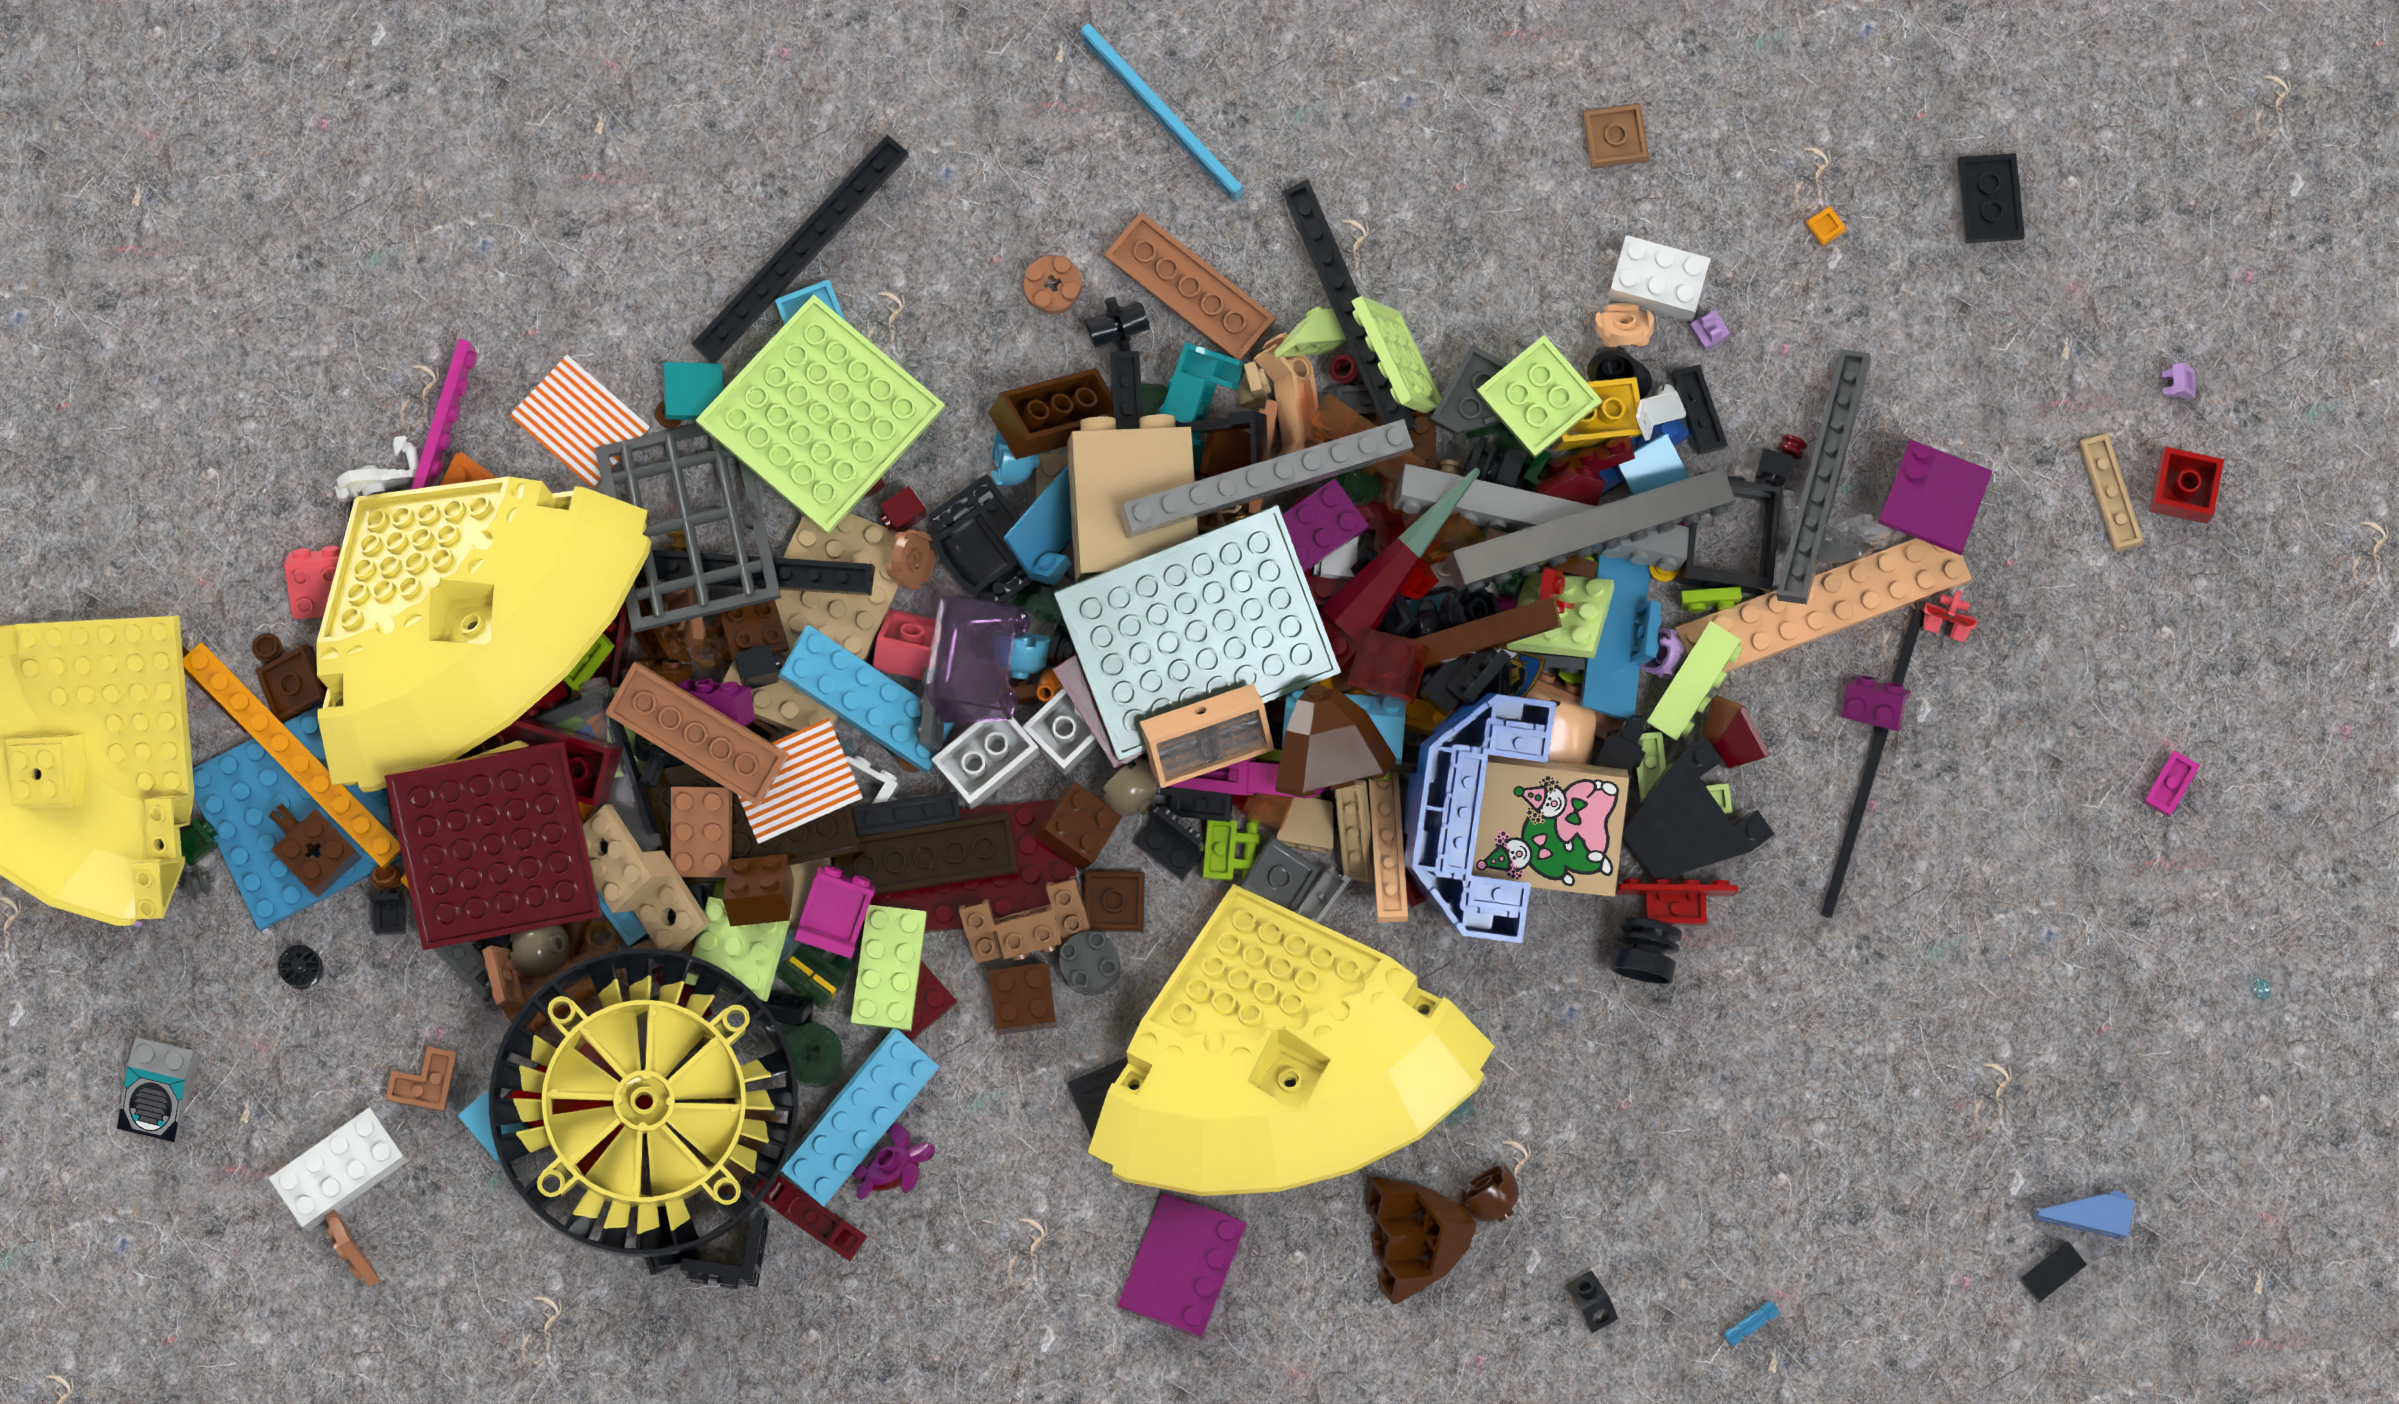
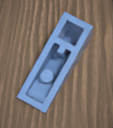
M2110 1191L2109 1195L2102 1194L2039 1209L2034 1213L2033 1219L2124 1240L2129 1234L2135 1201L2127 1199L2128 1195L2125 1193Z

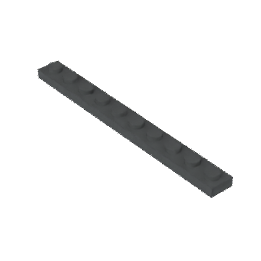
M1841 350L1776 594L1778 601L1806 605L1808 603L1871 361L1870 353Z

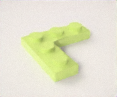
M1662 732L1644 733L1639 739L1643 741L1641 750L1646 752L1639 768L1635 767L1640 803L1666 768ZM1729 783L1706 786L1724 813L1732 815Z

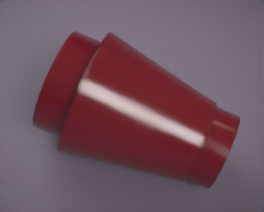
M1349 355L1336 356L1329 365L1331 378L1338 383L1351 384L1355 381L1358 372V365L1355 359ZM1345 370H1350L1347 375L1342 376Z

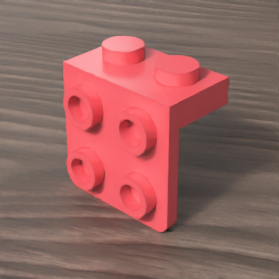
M327 546L322 548L321 551L299 548L288 554L284 567L291 616L294 619L321 618L324 616L341 552L338 546Z

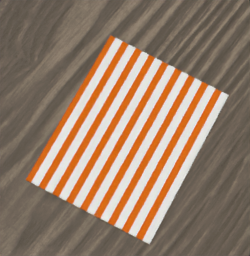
M568 355L558 363L509 415L591 488L601 480L595 447L641 437L650 428ZM621 455L609 457L611 468L621 459Z
M829 718L772 742V744L789 753L760 806H755L738 795L758 844L863 798Z

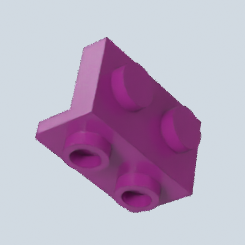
M1858 675V677L1853 678L1846 685L1841 717L1898 731L1901 729L1905 703L1911 696V690L1903 689L1904 686L1899 683L1887 682L1883 684L1875 682V678L1871 676Z

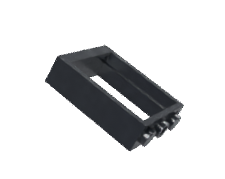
M1727 477L1734 497L1766 501L1759 576L1693 567L1696 522L1686 525V527H1690L1687 559L1681 566L1679 584L1712 589L1741 587V593L1760 596L1769 594L1773 589L1782 487L1774 486L1773 482L1770 483L1765 480L1751 483L1745 482V479L1742 477Z

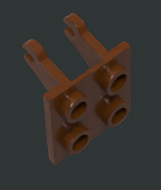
M775 600L718 613L719 619L705 631L707 638H712L714 633L717 634V637L725 633L728 643L720 653L713 657L717 665L723 659L725 663L735 660V653L769 644L772 653L789 651V645Z

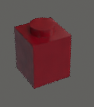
M907 486L880 505L882 515L879 518L889 531L894 529L897 533L905 532L927 517L925 507L910 486Z

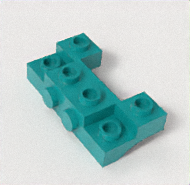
M1185 342L1174 375L1168 381V393L1165 402L1160 406L1158 414L1173 415L1176 421L1182 423L1204 421L1217 384L1238 391L1246 362ZM1193 434L1194 470L1199 471L1205 441L1199 440L1200 434Z

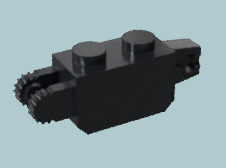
M1633 714V716L1628 718L1622 731L1618 729L1608 731L1592 765L1627 769L1628 775L1633 766L1639 768L1646 753L1641 750L1643 741L1639 740L1645 727L1643 716ZM1629 777L1628 789L1633 780L1631 777Z

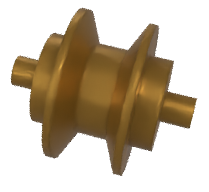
M683 529L667 533V536L672 539V544L665 546L667 551L687 552Z

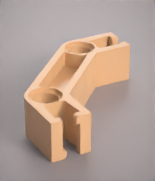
M1286 332L1267 341L1263 346L1265 350L1258 353L1254 358L1259 366L1264 368L1266 374L1274 383L1283 447L1277 457L1324 443L1312 363L1306 355L1276 358L1274 354L1288 336Z

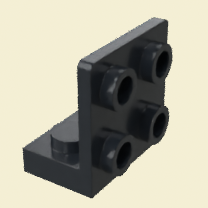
M1156 807L1153 811L1154 821L1135 845L1183 882L1205 855L1204 843L1201 841L1203 837L1192 827L1189 826L1186 830L1178 823L1180 819L1169 809L1165 808L1162 811Z

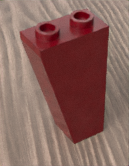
M624 600L615 619L603 632L615 647L587 681L585 696L604 689L611 685V688H619L623 682L622 669L626 666L632 634L626 600Z

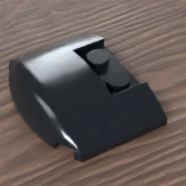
M985 474L929 513V521H932V537L935 547L948 571L972 595L998 608L1035 581L1030 579L1004 540V536L1020 518L988 474Z

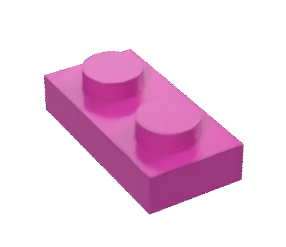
M2174 750L2143 803L2170 817L2200 765Z

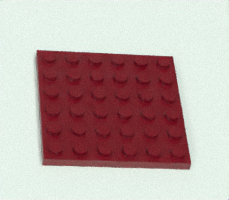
M565 740L390 772L384 775L423 950L601 917L602 912Z

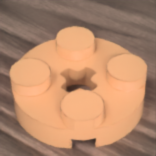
M1633 303L1611 304L1606 307V312L1600 315L1599 311L1596 314L1595 331L1603 339V344L1607 347L1633 344L1644 346L1649 343V337L1654 332V316L1648 309H1646V313L1640 311L1639 305Z

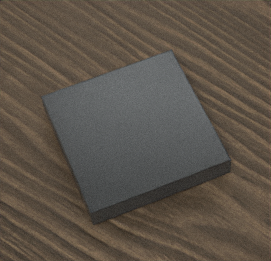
M1271 836L1268 837L1239 887L1294 912L1320 868Z

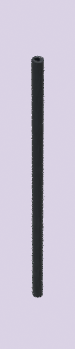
M1913 609L1891 682L1902 685L1904 683L1924 617V612L1921 610ZM1878 726L1821 911V916L1826 918L1833 917L1889 732L1887 728Z

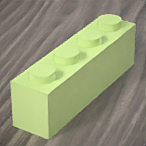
M1710 621L1647 722L1676 741H1679L1681 736L1686 739L1695 726V723L1691 722L1696 712L1698 711L1702 714L1711 701V698L1707 696L1713 686L1718 689L1727 676V673L1723 671L1729 661L1735 663L1743 648L1739 645L1742 640Z

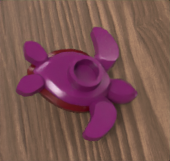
M893 1123L886 1133L892 1137L894 1146L881 1149L871 1160L868 1167L858 1165L851 1173L857 1180L862 1179L861 1185L857 1188V1198L862 1200L871 1191H886L901 1186V1190L904 1193L909 1192L914 1188L920 1174L919 1162L930 1160L935 1154V1146L924 1142L910 1149L909 1131L903 1126Z

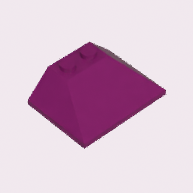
M1910 439L1878 523L1962 555L1992 470Z

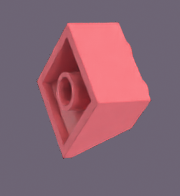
M890 609L876 640L873 668L888 674L896 673L909 676L914 680H922L924 668H936L947 622Z

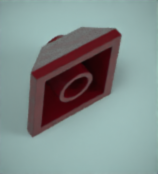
M1715 695L1711 699L1702 737H1707L1723 760L1718 765L1729 769L1769 756L1770 753L1745 706Z

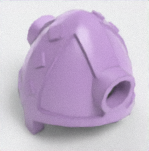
M1659 628L1657 639L1659 643L1658 653L1654 659L1641 665L1640 669L1650 674H1656L1661 679H1673L1675 671L1681 668L1688 657V653L1681 640L1677 637V631Z

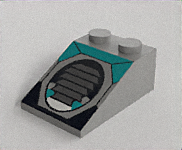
M135 1037L126 1069L117 1129L176 1143L201 1056L193 1050Z

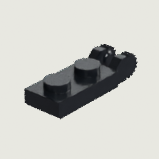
M1158 785L1157 795H1172V805L1155 803L1150 810L1153 812L1158 807L1164 811L1167 808L1177 817L1230 822L1232 819L1233 794L1169 786L1161 788Z

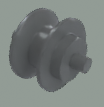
M198 868L197 875L194 876L185 872L186 879H183L184 886L179 887L180 892L186 891L187 895L192 896L194 900H197V893L204 892L207 896L210 895L209 889H212L211 882L215 881L214 875L209 877L207 872H202L201 868Z

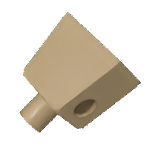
M1323 792L1307 799L1291 797L1276 840L1289 848L1332 855L1333 802L1322 800Z

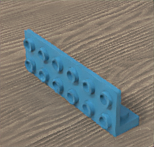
M1068 464L1004 536L1005 542L1030 579L1052 585L1072 565L1067 556L1059 554L1072 539Z

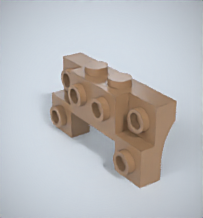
M1076 875L1070 877L1065 882L1053 884V882L1047 883L1046 889L1051 904L996 919H994L989 899H985L981 904L966 907V905L960 906V917L966 937L969 939L975 964L1004 957V959L1012 958V961L1027 958L1030 952L1038 950L1041 953L1052 952L1058 949V945H1061L1062 941L1068 940L1077 933L1092 931Z

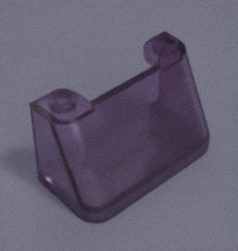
M958 595L941 597L926 680V694L929 702L945 723L1012 720L1013 709L1017 707L1018 703L1017 693L1015 690H1012L1008 683L1015 636H1023L1030 626L1029 615L1022 607Z

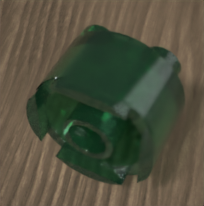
M811 1022L795 1028L787 1036L786 1042L795 1066L797 1083L806 1087H824L833 1083L840 1076L844 1067L845 1053L843 1045L834 1031L825 1025ZM810 1051H818L820 1058L817 1061L814 1059L808 1061V1053Z

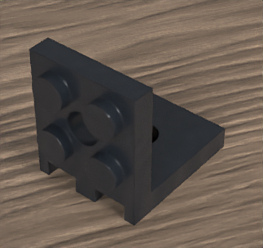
M756 1207L752 1211L742 1267L682 1258L680 1271L687 1277L686 1279L695 1284L708 1285V1281L712 1280L717 1281L720 1287L728 1289H738L739 1285L758 1287L770 1214L765 1208Z

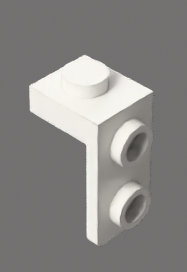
M848 755L846 756L850 769L882 786L873 803L898 800L895 797L900 788L898 783L895 782L897 778L885 770H881L878 773L869 768L871 763L856 755L854 759Z

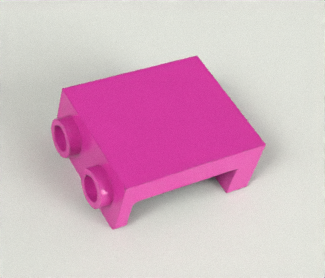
M826 865L825 869L817 867L794 933V940L852 959L856 940L871 898L875 893V885L870 884V879L860 875H854L853 878L842 875L843 871L833 866Z

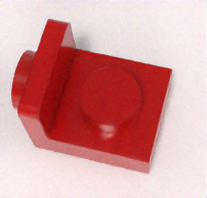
M1543 568L1538 601L1554 597L1558 611L1564 614L1565 608L1574 609L1575 603L1559 600V595H1562L1565 589L1563 571Z

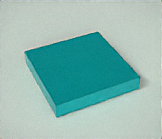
M664 362L665 419L696 420L723 391L722 363Z

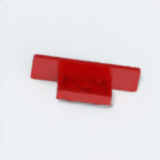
M1625 879L1623 884L1617 885L1615 895H1645V918L1659 920L1668 925L1705 926L1707 924L1706 896H1735L1738 892V885H1730L1729 880L1712 881V885L1701 884L1700 880H1684L1682 884H1671L1670 880L1657 879L1653 880V884H1641L1639 879Z

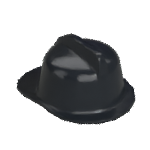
M1622 347L1598 348L1596 355L1592 357L1587 365V375L1591 382L1636 377L1640 400L1648 395L1652 388L1650 371L1642 363L1630 356Z

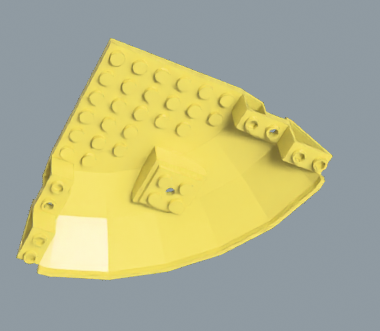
M502 477L355 497L316 643L317 677L327 687L323 708L318 709V723L332 785L344 784L350 786L358 782L359 788L363 792L381 790L387 787L384 777L386 773L454 761L510 726L572 671L617 616L649 555L652 541L643 535L647 527L646 517L648 511L585 487L575 486L574 491L552 494L542 481L516 477Z
M180 616L0 625V875L48 906L112 925L129 926L134 925L137 919L164 918L185 863V856H182L179 827L190 825L195 794ZM35 769H39L41 772L39 780L35 777ZM161 840H162L163 843H164L163 849L160 848V847H161Z
M1233 884L1141 1020L1126 1052L1128 1064L1116 1082L1111 1084L1107 1092L1088 1154L1112 1165V1176L1125 1182L1198 1196L1280 1192L1353 1173L1421 1139L1479 1088L1484 1080V1073L1481 1071V1068L1495 1046L1446 997L1441 999L1418 988L1417 976L1391 957ZM1426 1009L1429 1011V1013L1422 1014L1419 1013V1011ZM1288 1080H1294L1296 1082V1085L1293 1087H1287L1285 1086V1082ZM1132 1085H1139V1086H1140V1087H1139L1138 1089H1136V1090L1130 1089V1086H1132Z

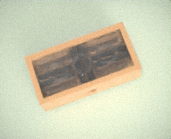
M1254 684L1139 722L1150 766L1161 788L1275 750L1264 703Z

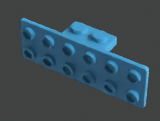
M1597 553L1596 562H1598L1595 578L1613 580L1615 588L1595 658H1586L1580 706L1628 721L1630 716L1635 715L1640 666L1654 659L1659 650L1657 639L1658 630L1662 622L1660 614L1661 603L1654 600L1647 602L1650 578L1649 565H1637L1629 560L1620 558L1610 559Z

